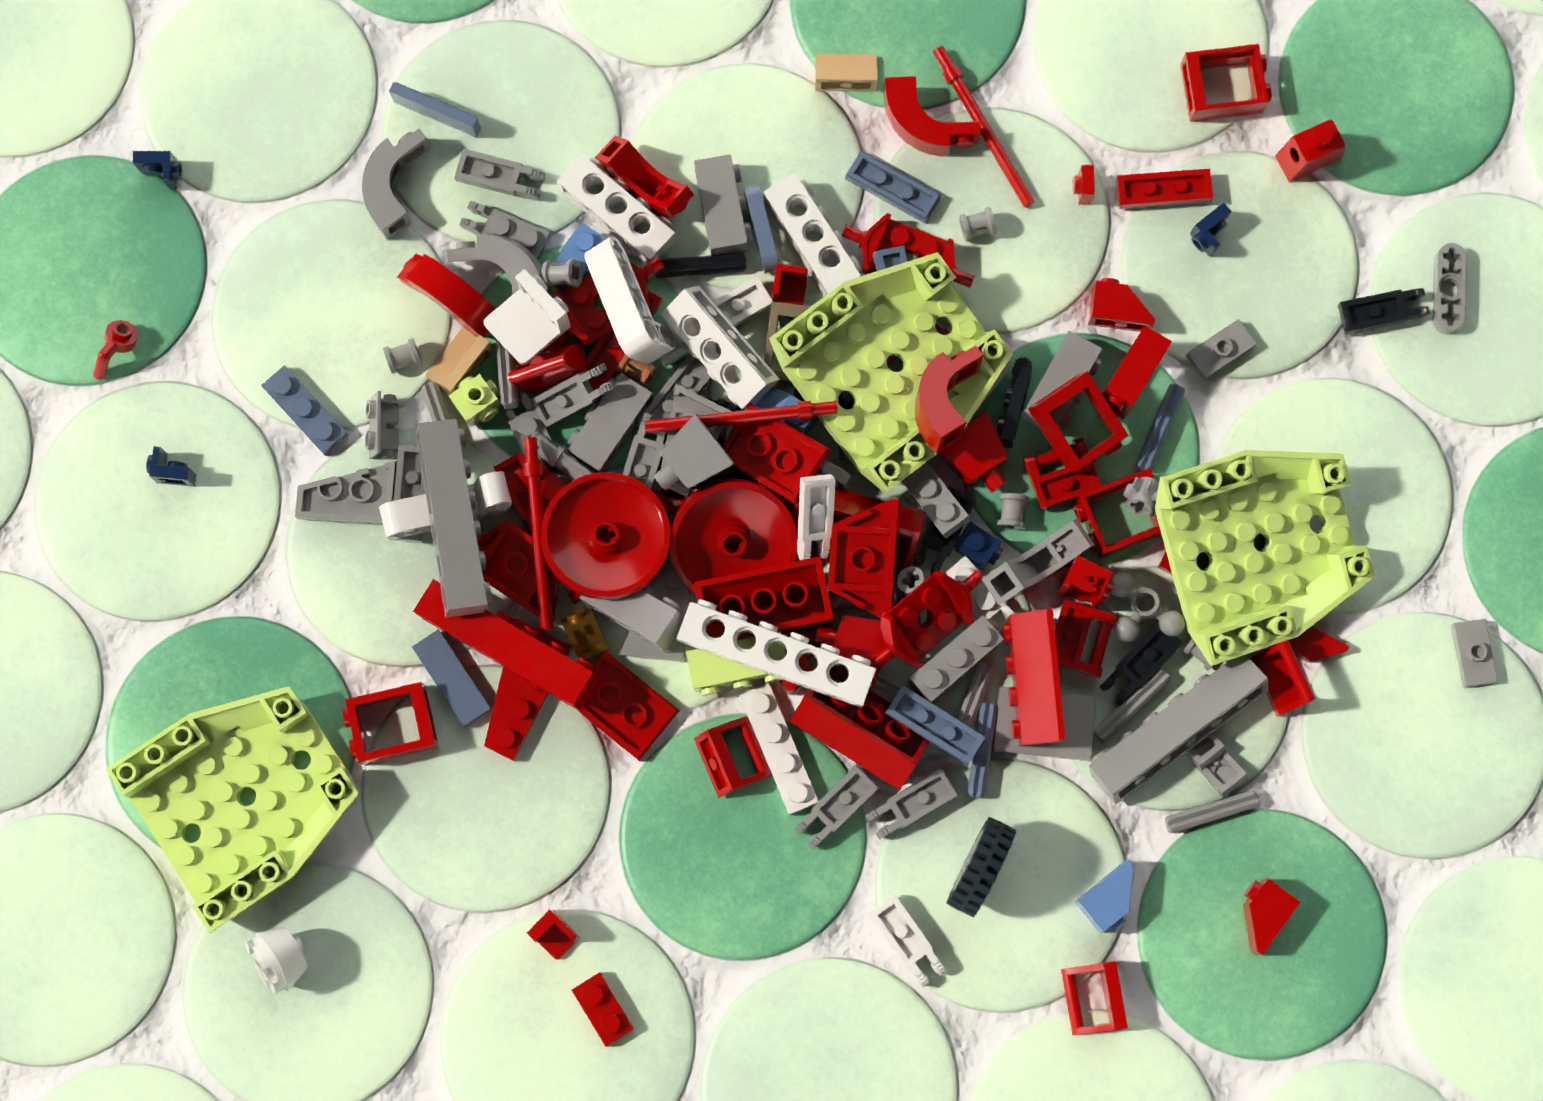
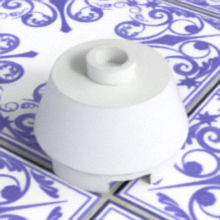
M286 928L258 932L255 938L246 942L248 953L252 954L255 952L256 954L254 960L257 967L255 968L268 989L272 988L274 995L284 989L288 991L308 969L304 958L306 950L298 937L293 938Z

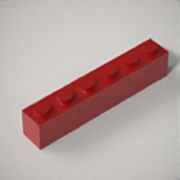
M435 579L431 581L413 610L421 619L579 712L600 679L592 672L595 666L580 657L576 661L566 656L568 651L553 641H551L549 646L539 641L541 637L539 633L527 626H524L522 630L513 626L512 624L515 620L499 610L496 615L485 609L483 613L445 617L440 582Z

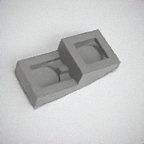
M1211 733L1186 752V755L1222 798L1248 779L1247 773L1229 755L1225 745L1214 733Z

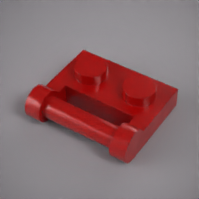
M1082 437L1072 440L1070 446L1077 457L1088 451ZM1052 450L1035 457L1032 454L1022 457L1024 469L1029 476L1041 511L1075 500L1080 494L1101 487L1095 467L1093 466L1084 473H1080L1079 470L1068 472L1066 468L1041 476L1038 468L1061 461L1056 452Z
M1064 599L1055 626L1058 666L1100 679L1103 672L1101 664L1111 630L1119 617ZM1094 620L1099 622L1100 626L1089 662L1086 663L1080 661L1091 621Z

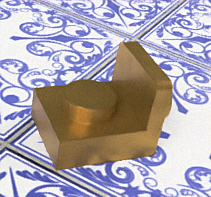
M580 607L571 610L566 614V618L561 620L577 657L585 660L609 649L590 607L586 609Z

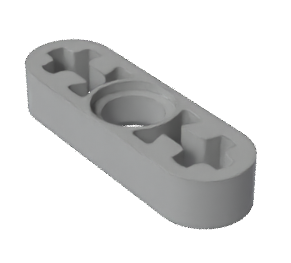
M1456 243L1445 244L1434 257L1433 326L1442 334H1452L1465 321L1466 252ZM1450 252L1452 258L1457 260L1451 266V273L1445 274L1449 270V260L1443 257ZM1443 282H1453L1457 287V294L1455 296L1445 295L1441 288ZM1457 303V305L1454 304L1450 308V317L1455 318L1456 321L1449 326L1447 325V320L1442 319V317L1448 311V304Z

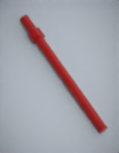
M943 46L937 47L933 54L944 71L942 75L948 85L953 86L973 122H980L981 135L1023 207L1026 208L1035 202L962 79L964 74L958 64L954 65Z
M811 400L799 401L798 405L697 416L706 427L791 418H799L800 421L812 420V416L838 414L837 401L811 403ZM693 416L645 421L646 434L681 430Z
M537 437L524 438L526 463L523 464L524 477H527L540 628L541 630L553 629L549 572L541 545V525L544 515L540 476L543 475L542 462H539Z

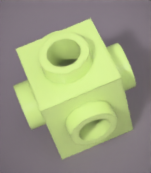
M480 374L474 378L469 376L462 380L457 386L458 389L449 395L453 405L470 428L480 421L484 423L492 419L498 413L497 409L501 407L497 398L500 396V391L491 379L485 382Z

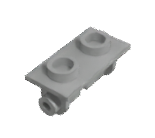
M377 391L366 403L365 415L367 419H370V431L366 432L365 448L369 450V459L375 458L380 452H382L383 458H395V452H398V429H388L387 424H398L399 401L396 400V395L385 394L383 399H381V391Z

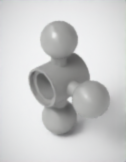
M1125 572L1115 573L1109 581L1114 583L1111 593L1117 597L1128 596L1131 608L1134 611L1130 617L1125 616L1117 620L1114 626V633L1119 640L1123 642L1135 640L1139 635V622L1142 619H1158L1161 631L1168 636H1177L1184 630L1185 619L1182 614L1177 611L1166 612L1163 610L1162 599L1153 589L1147 587L1134 588L1133 578ZM1146 596L1153 597L1155 599L1154 607L1147 612L1140 611V600Z

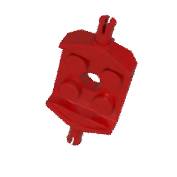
M888 213L869 228L868 231L862 232L847 224L844 228L845 230H843L842 237L859 243V247L862 248V270L866 275L877 271L872 256L875 251L904 245L906 253L913 254L916 259L938 252L956 276L952 281L971 288L975 276L957 270V267H955L954 240L951 238L945 241L891 219V214Z
M659 257L643 267H637V265L630 262L648 308L650 307L647 283L650 281L648 278L665 269ZM591 274L584 277L578 287L570 286L561 292L558 288L554 290V298L558 296L569 309L567 316L571 327L564 333H568L579 342L588 346L613 330L606 310L596 308V302L600 295Z
M975 570L962 582L956 581L942 572L935 571L882 616L880 627L885 641L883 643L885 649L871 659L874 667L881 670L893 658L898 657L920 669L923 666L920 660L962 623L968 625L974 623L970 594L975 587L983 582L981 579L984 577H982L981 572ZM926 609L927 618L924 623L918 625V615L922 610Z

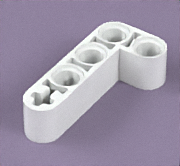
M610 236L585 252V261L623 352L633 360L650 364L676 348L675 339L665 325L653 320L621 243L615 237Z
M502 471L484 474L478 477L474 484L468 485V490H474L476 509H472L474 521L501 516L507 513L512 505L505 475ZM426 494L387 502L379 507L387 539H397L431 531Z

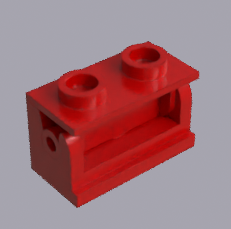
M1078 555L1069 566L1056 594L1061 597L1066 595L1079 602L1089 601L1091 602L1089 606L1091 608H1094L1096 604L1102 605L1104 600H1107L1114 586V583L1109 581L1113 572Z

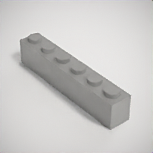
M457 419L418 423L416 439L445 617L483 613L488 605L487 602H491L492 596L489 582L484 583L482 571H486V558L484 551L479 552L477 540H481V528L479 521L473 520L472 509H476L474 490H468L467 479L471 478L469 460H463L462 448L466 447L464 430L458 429Z
M1246 654L1220 663L1219 669L1211 675L1205 674L1201 676L1187 693H1179L1174 696L1168 703V707L1160 713L1154 712L1150 714L1134 732L1128 731L1118 739L1117 745L1109 751L1103 750L1095 755L1089 765L1091 777L1111 801L1117 805L1268 692V678Z

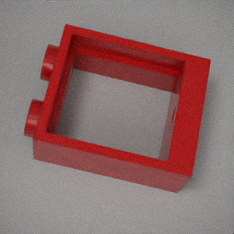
M1259 44L1186 52L1180 65L1190 122L1263 113L1267 104L1272 99L1271 86L1265 82L1264 76L1267 70L1266 56L1260 53ZM1247 64L1252 100L1207 105L1201 69Z
M1146 325L1140 331L1102 394L1117 418L1119 416L1125 419L1172 343L1171 340Z
M1088 371L1077 374L1027 408L1068 472L1078 470L1080 473L1086 472L1097 464L1095 458L1103 453L1106 456L1114 453L1123 446L1120 441L1129 436ZM1084 390L1112 435L1080 457H1077L1049 412Z
M1150 468L1080 494L1075 500L1077 505L1073 508L1077 520L1080 524H1085L1089 533L1087 535L1094 543L1090 550L1092 553L1096 552L1099 559L1162 535L1156 512H1154L1153 516L1149 515L1154 526L1153 528L1106 545L1089 505L1090 503L1125 491L1128 483L1133 484L1135 477L1139 479L1142 477L1155 479Z
M417 682L345 699L347 708L342 709L343 720L346 728L351 727L353 740H349V749L352 758L357 759L358 763L368 765L439 748L427 688L424 683ZM411 695L420 740L367 752L358 708Z

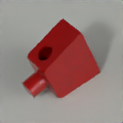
M1330 119L1292 136L1275 157L1288 182H1292L1341 160L1346 145L1334 121ZM1293 154L1299 155V161L1295 159Z
M984 412L967 424L960 440L936 454L968 487L982 479L989 491L994 493L1007 483L998 468L1006 463L1008 456L987 412Z
M847 615L842 616L838 631L819 625L814 639V644L820 646L826 644L840 650V656L851 659L852 655H857L871 661L872 658L885 649L883 646L885 641L880 627L881 621ZM871 662L870 667L875 668L873 663ZM836 665L832 667L833 669L848 676V672L845 667L841 665ZM878 669L875 670L870 684L871 687L875 685L879 673Z

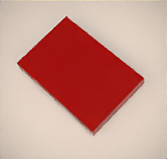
M750 403L746 410L760 408ZM781 420L736 424L722 446L735 463L731 466L732 468L767 487L796 506L799 503L800 477L816 476L831 453L829 448Z
M605 650L593 664L595 668L592 672L600 679L579 713L640 761L680 710Z

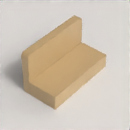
M875 54L816 55L815 91L877 90L878 68L877 56Z
M462 328L427 371L426 377L431 382H436L442 390L450 395L458 389L457 386L462 380L476 373L491 354L493 348L490 342L481 335L476 337L467 329Z

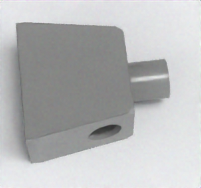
M694 415L660 452L667 465L653 476L665 491L678 480H681L685 487L690 489L726 470L735 463L701 419Z

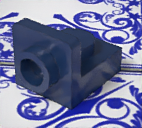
M133 151L132 163L142 174L146 176H160L161 172H163V182L169 189H177V180L182 178V165L171 151Z
M1224 202L1198 222L1190 232L1194 246L1200 252L1205 251L1208 256L1214 254L1220 246L1213 236H1216L1228 225L1226 219L1232 212Z
M153 447L152 455L148 456L146 470L151 479L157 484L195 487L196 474L187 467L186 463L169 461L168 465H166L167 452L161 447Z
M970 521L957 539L953 550L963 557L966 556L973 564L983 570L988 563L994 566L1004 550L999 547L1003 539L999 536L995 538Z

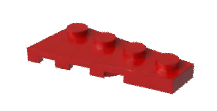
M514 618L513 626L520 630L524 626L531 628L541 635L539 641L548 646L551 641L555 642L568 651L566 654L568 657L573 648L571 645ZM503 667L484 747L515 761L549 693Z

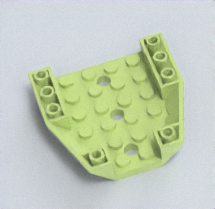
M938 252L843 282L769 338L781 369L805 401L811 400V403L837 401L838 414L820 415L817 417L857 471L884 493L890 491L936 455L922 437L916 423L914 411L920 380L929 363L942 352L951 360L956 353L960 351L966 352L974 346H977L984 354L979 372L953 387L947 393L952 406L966 421V427L1013 355L995 329L988 333L985 331L950 284L956 276ZM937 319H944L949 323L950 332L948 335H941L937 332L935 328ZM890 355L900 358L902 368L899 372H893L888 368L887 359ZM846 392L853 397L854 404L851 409H844L839 405L838 397L840 393Z
M1245 450L1160 477L1155 512L1187 631L1210 665L1213 666L1300 636L1375 577L1368 547L1354 545L1340 491V488L1351 485L1343 454ZM1315 515L1321 519V528L1316 533L1310 527V521ZM1258 534H1262L1265 538V546L1261 551H1257L1254 547V539ZM1202 552L1206 553L1209 558L1208 566L1204 570H1200L1196 562L1198 555Z
M290 686L190 713L106 768L122 796L131 799L196 903L192 907L209 933L292 879L359 795L348 768L314 716ZM303 751L308 752L311 757L310 765L303 770L297 769L294 764L296 755ZM246 788H252L256 793V800L250 806H244L240 802V794ZM192 824L198 825L201 829V836L194 843L188 842L185 838V831Z

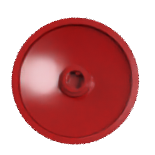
M598 472L571 481L553 497L545 511L541 525L543 554L554 576L573 592L593 599L613 600L624 598L645 588L661 571L670 547L671 531L669 518L659 498L640 481L619 473Z
M726 479L703 486L691 494L680 506L670 529V555L673 566L681 581L695 594L694 582L795 562L797 557L798 535L791 512L782 499L773 491L753 481Z

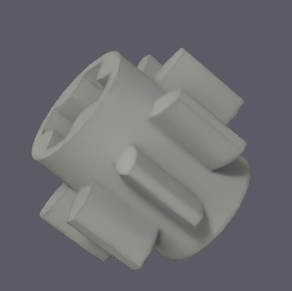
M1135 477L1133 484L1128 483L1123 496L1128 498L1125 506L1137 516H1153L1159 483L1151 477H1142L1140 479Z

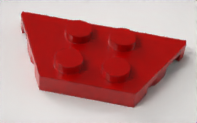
M892 498L832 524L828 589L850 600L861 609L869 611L879 617L880 620L892 608L899 498Z
M506 520L488 533L482 534L481 540H477L479 552L484 551L486 558V571H482L483 580L486 583L489 582L490 586L540 619L533 537L512 521ZM548 567L554 622L559 580Z

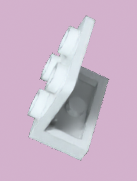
M524 269L515 276L519 290L484 319L486 329L521 365L528 364L571 327L567 316L569 309L558 296L553 299L546 292L548 287L537 274L532 277Z

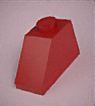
M1103 278L1101 281L1096 280L1091 292L1088 325L1140 332L1144 325L1151 329L1154 327L1155 318L1127 284H1119L1120 281L1113 278Z
M1269 878L1261 879L1260 882L1255 880L1244 894L1248 898L1243 904L1249 946L1250 951L1255 955H1263L1300 904V901Z

